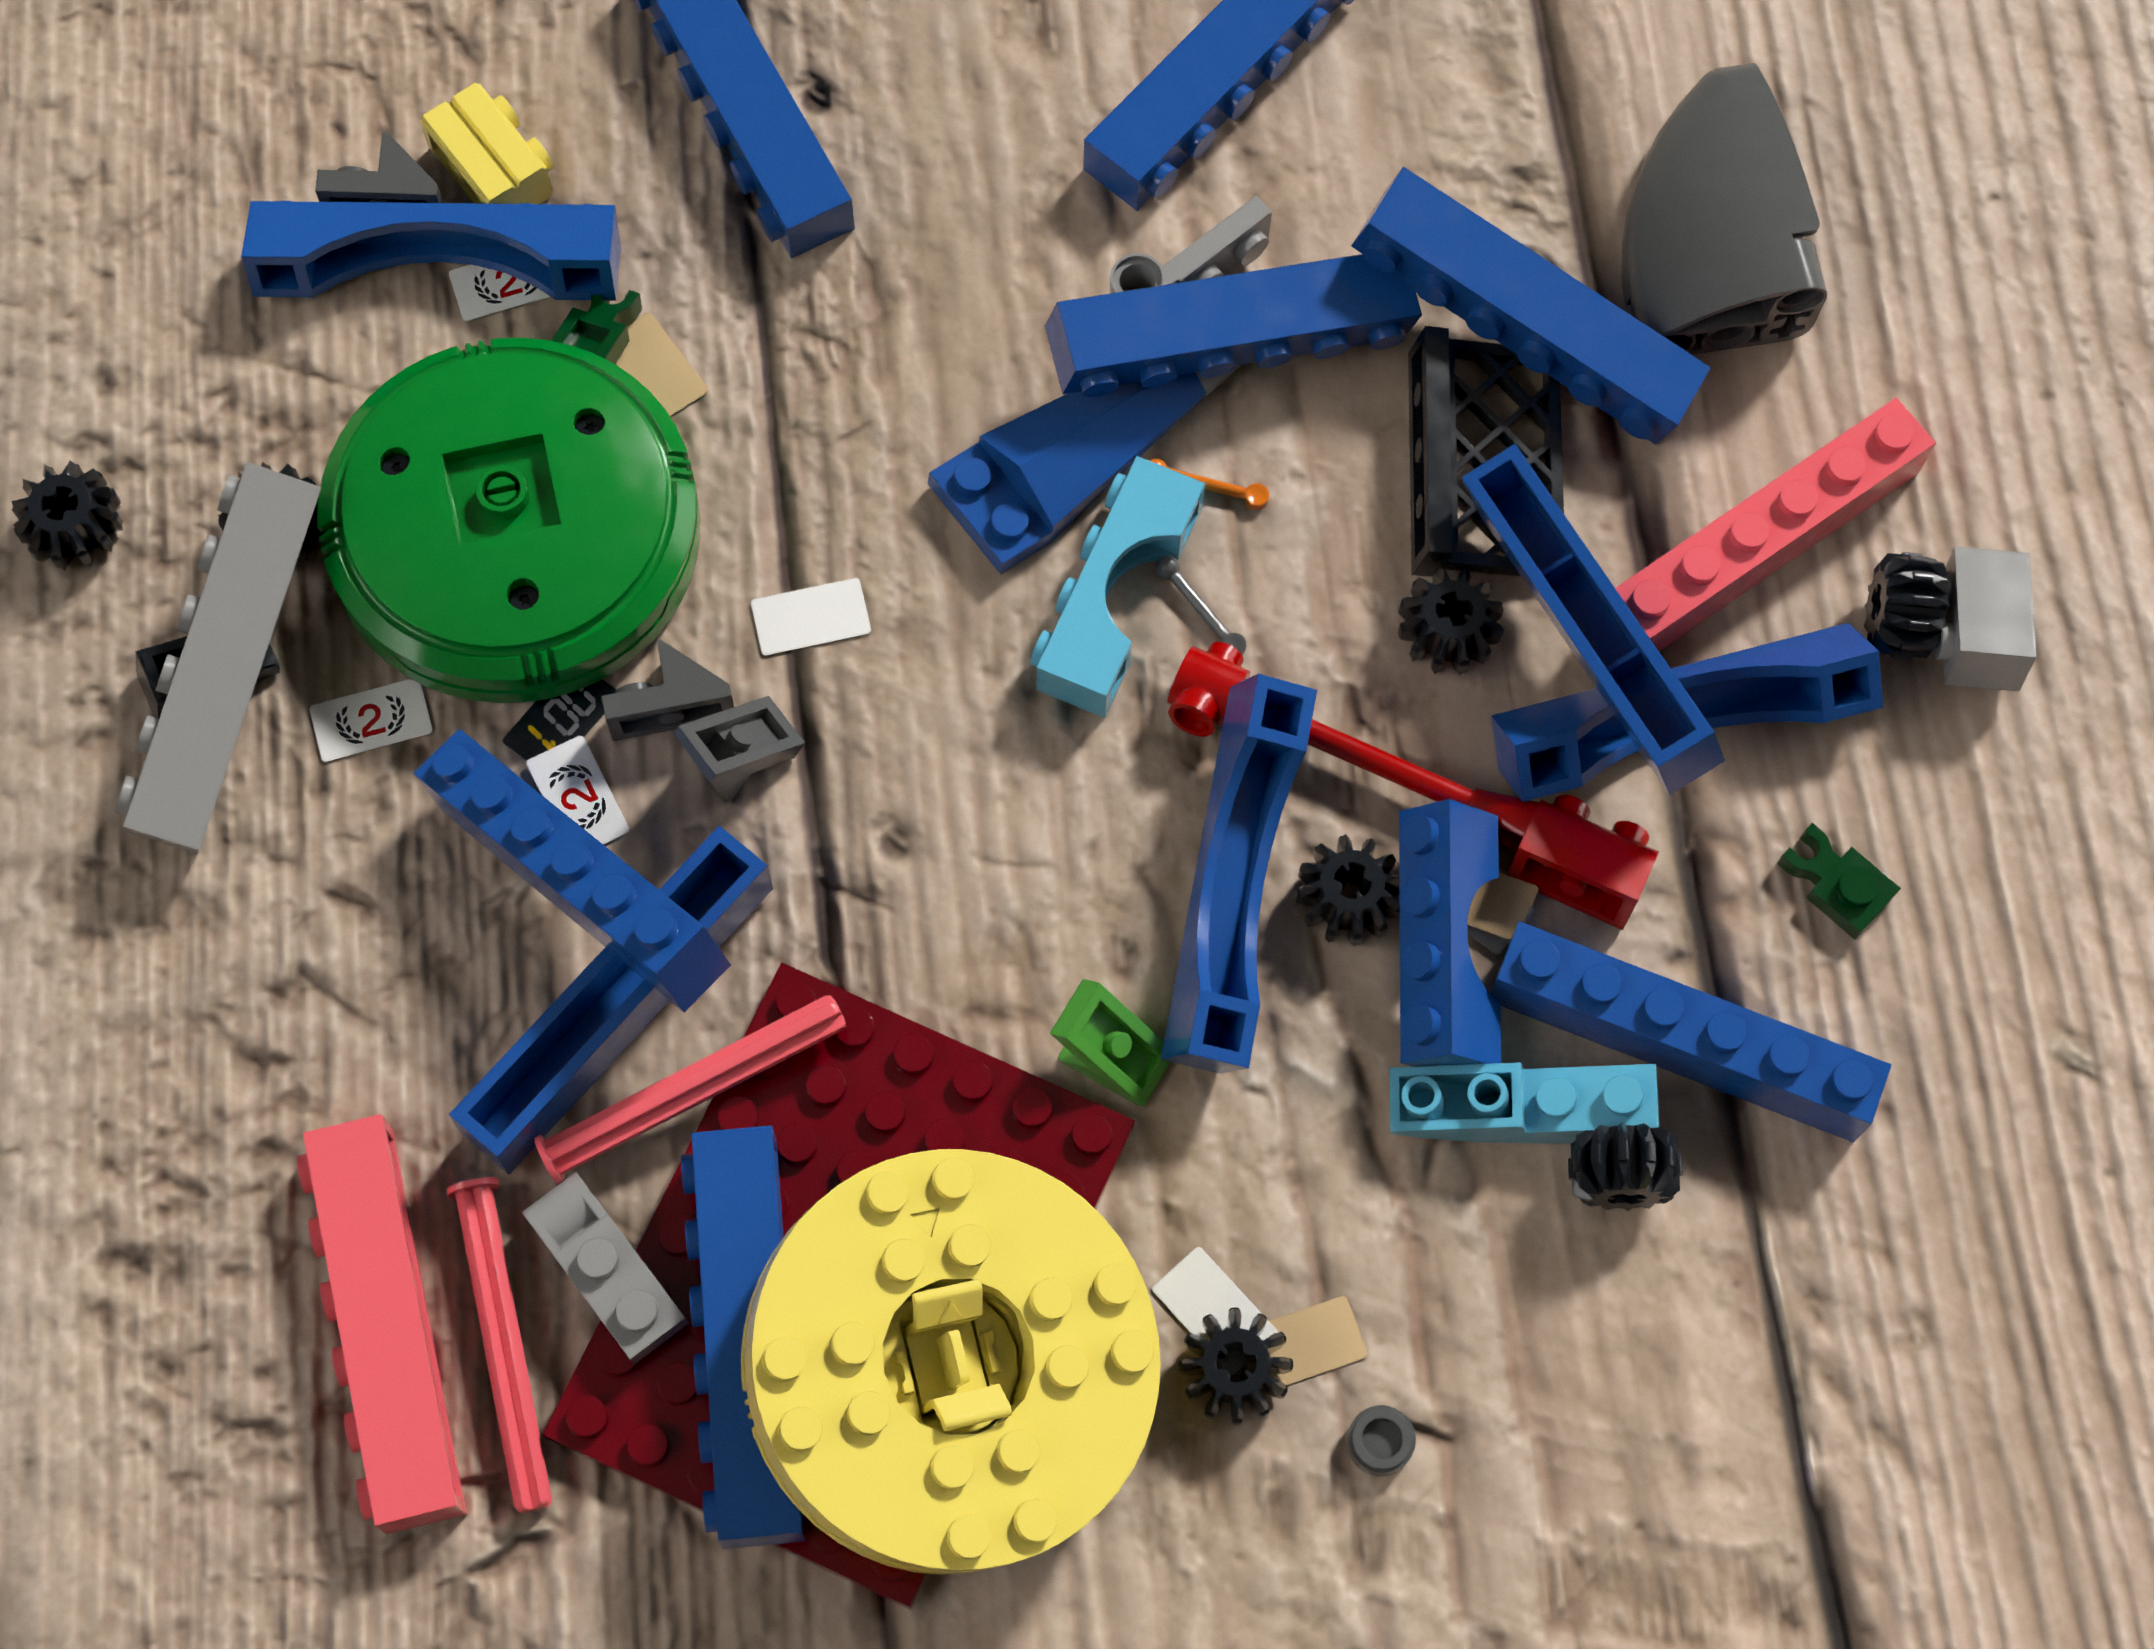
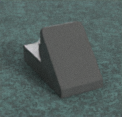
M386 131L382 132L378 171H368L356 166H344L338 170H317L315 192L319 202L443 203L438 184Z
M657 640L664 684L653 686L646 682L630 683L618 688L614 694L602 696L605 719L612 740L618 741L676 730L680 725L733 708L735 706L730 684L662 640Z
M769 696L680 725L674 732L675 737L726 803L732 801L750 774L794 759L805 744L804 740Z

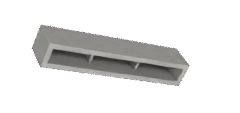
M246 462L241 478L228 475L217 511L229 514L222 536L220 538L208 534L197 567L198 571L208 574L201 597L188 594L177 625V631L188 634L180 658L167 655L156 687V691L168 694L160 718L150 715L146 716L135 749L136 752L147 755L139 779L126 776L114 812L126 816L123 831L196 854L199 853L321 490L320 486L250 462Z

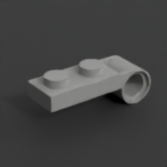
M1254 196L1163 266L1156 259L1146 254L1134 253L1122 257L1111 270L1110 293L1123 292L1132 287L1149 288L1224 276L1225 273L1239 263L1242 265L1250 264L1268 246L1272 211L1257 196Z
M577 1172L522 1211L525 1218L634 1365L689 1324Z

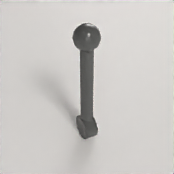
M1169 555L1161 557L1156 563L1157 574L1163 579L1171 580L1221 642L1232 645L1243 656L1246 650V640L1238 633H1230L1179 572L1180 564L1176 558Z

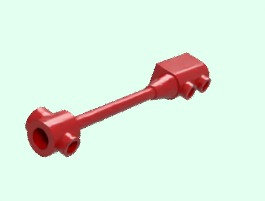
M1213 642L1207 651L1192 646L1187 652L1175 676L1167 699V703L1171 704L1168 710L1171 721L1184 732L1198 737H1207L1214 733L1217 725L1223 726L1230 687L1250 678L1251 671L1241 667L1244 659L1235 647L1224 642ZM1312 719L1307 745L1436 802L1451 799L1498 815V842L1516 853L1507 876L1536 885L1539 889L1538 893L1618 929H1624L1641 896L1659 851L1647 846L1649 834L1643 827L1630 821H1618L1610 830L1588 820L1591 813L1589 806L1581 799L1571 795H1559L1551 804L1542 799L1540 802L1531 800L1522 802L1518 797L1479 788L1472 790Z

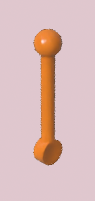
M1153 458L1149 460L1151 462L1169 468L1167 467L1165 462L1159 458ZM1169 468L1205 483L1204 490L1244 500L1245 505L1252 510L1263 509L1269 499L1268 489L1259 483L1251 484L1245 488Z

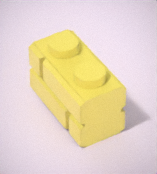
M473 83L454 95L451 102L445 101L422 115L420 123L427 145L472 203L541 204L551 197L553 189L548 171L554 168L552 160L545 148L535 137L525 141L516 129L520 126L519 119L511 105L502 95L492 99L480 83Z

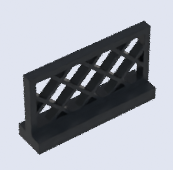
M1424 326L1408 352L1411 575L1433 577L1435 570L1442 566L1446 570L1462 571L1468 568L1469 572L1521 576L1477 512L1471 498L1457 485V473L1468 464L1475 469L1485 463L1487 460L1480 453L1497 438L1507 448L1516 444L1564 513L1560 382L1548 374L1542 373L1543 388L1531 398L1508 374L1517 365L1524 366L1519 361L1517 354L1498 343L1450 339L1449 328ZM1455 359L1474 360L1490 377L1472 391L1455 374ZM1495 384L1520 407L1504 422L1480 399ZM1455 395L1461 400V402L1457 406L1455 403ZM1542 399H1543V409L1538 405V403H1539ZM1467 408L1491 431L1475 447L1456 429V417ZM1525 414L1544 431V444L1534 453L1509 429ZM1457 452L1462 456V458L1458 462ZM1544 454L1545 465L1539 460ZM1458 507H1459L1460 510L1464 513V514H1463L1462 516H1460L1459 518H1458ZM1469 520L1495 544L1484 554L1458 551V530ZM1499 551H1501L1505 556L1496 555V554H1497Z

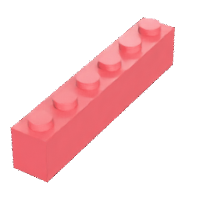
M1896 397L1621 583L1615 589L1658 651H1661L1918 475L1936 442Z
M379 1114L303 1132L306 1154L297 1156V1169L304 1193H314L318 1217L308 1220L309 1235L316 1257L325 1256L330 1281L320 1283V1294L328 1322L337 1321L342 1346L332 1348V1360L339 1386H349L354 1411L344 1414V1426L351 1452H361L366 1478L356 1480L357 1498L364 1520L374 1519V1525L386 1534H391L467 1515L394 1130L384 1116Z

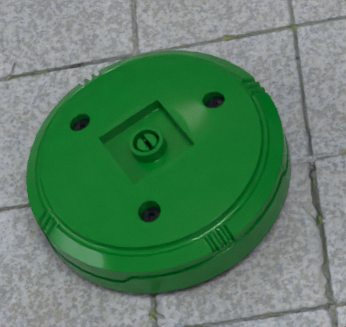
M495 338L490 339L489 345H485L482 341H478L476 346L466 343L465 349L462 351L458 346L427 356L393 376L366 399L340 433L329 455L318 497L317 526L319 533H321L319 541L322 544L321 552L325 558L324 564L346 614L367 644L388 664L418 683L451 696L481 702L523 703L554 698L592 685L618 671L655 640L676 612L691 582L700 543V510L691 462L688 459L687 449L681 435L665 408L637 379L614 363L572 345L543 339Z

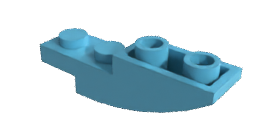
M1521 1062L1389 1068L1390 1132L1392 1135L1469 1142L1559 1144L1573 1143L1578 1134L1585 1130H1595L1599 1125L1610 1127L1618 1126L1620 1123L1625 1125L1645 1123L1649 1128L1659 1127L1656 1064L1523 1069Z

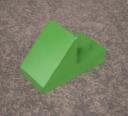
M1082 979L1050 1032L1064 1046L1058 1057L1061 1062L1135 1105L1142 1107L1145 1106L1170 1063L1169 1061L1160 1060L1164 1041L1099 982Z

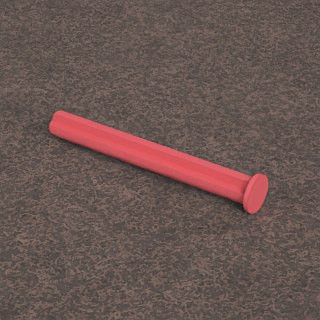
M823 996L546 1140L542 1135L535 1137L534 1142L538 1153L550 1176L559 1185L565 1180L563 1174L843 1031L846 1027L845 1018L837 1002L831 996Z
M496 1177L475 1178L448 1187L446 1189L447 1197L457 1201L513 1504L520 1513L534 1512L550 1506L552 1496L493 1191L500 1188V1182Z

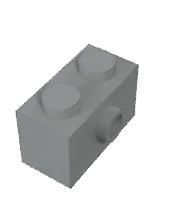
M1954 547L1946 565L1947 579L1951 585L1948 593L1950 607L1946 614L1947 626L1941 630V642L1934 649L1935 659L1943 660L1944 685L2020 691L2037 658L2030 554Z

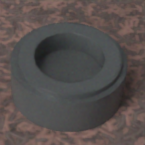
M1385 1405L1372 1406L1363 1410L1353 1420L1347 1433V1450L1353 1463L1363 1472L1374 1476H1388L1401 1470L1410 1460L1416 1445V1435L1412 1423L1401 1411Z

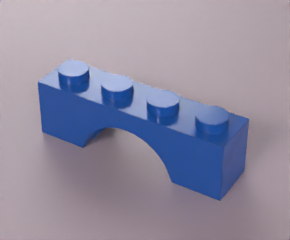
M1451 799L1399 811L1400 1063L1414 1067L1501 1063V1003L1488 992L1481 982L1471 959L1467 937L1468 914L1476 892L1486 882L1499 878L1498 815Z

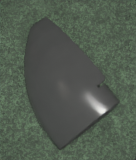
M1756 63L1720 67L1711 70L1683 98L1657 133L1642 165L1627 209L1622 240L1621 264L1624 303L1626 306L1631 305L1636 319L1691 355L1778 343L1800 337L1814 326L1827 299V290L1815 244L1811 240L1803 239V236H1811L1817 233L1820 226L1818 214L1783 114L1771 88Z

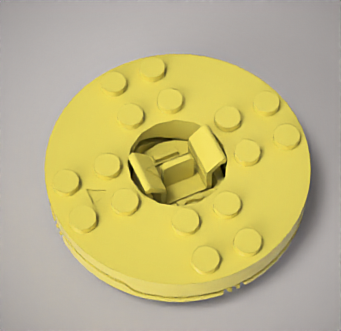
M937 1149L910 1153L873 1165L837 1185L804 1213L787 1231L772 1252L758 1278L743 1328L741 1383L742 1390L747 1392L748 1397L744 1401L745 1405H748L750 1413L747 1416L748 1419H752L754 1422V1426L751 1428L753 1437L764 1462L780 1488L803 1515L839 1544L868 1559L911 1572L945 1575L968 1574L989 1570L1040 1554L1081 1530L1106 1507L1119 1492L1134 1469L1146 1444L1159 1394L1161 1363L1155 1314L1144 1280L1121 1238L1095 1208L1063 1182L1033 1166L988 1152L965 1149Z

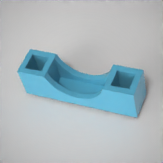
M1136 456L1127 476L1121 473L1116 475L1105 501V507L1111 509L1103 528L1093 525L1084 542L1080 559L1086 561L1080 577L1078 580L1069 577L1059 595L1055 612L1062 615L1054 632L1051 633L1044 630L1033 650L1030 665L1037 667V691L1106 718L1130 666L1132 643L1113 622L1106 605L1107 597L1115 583L1129 570L1147 562L1158 561L1166 555L1173 556L1179 560L1202 510L1205 483L1139 456Z

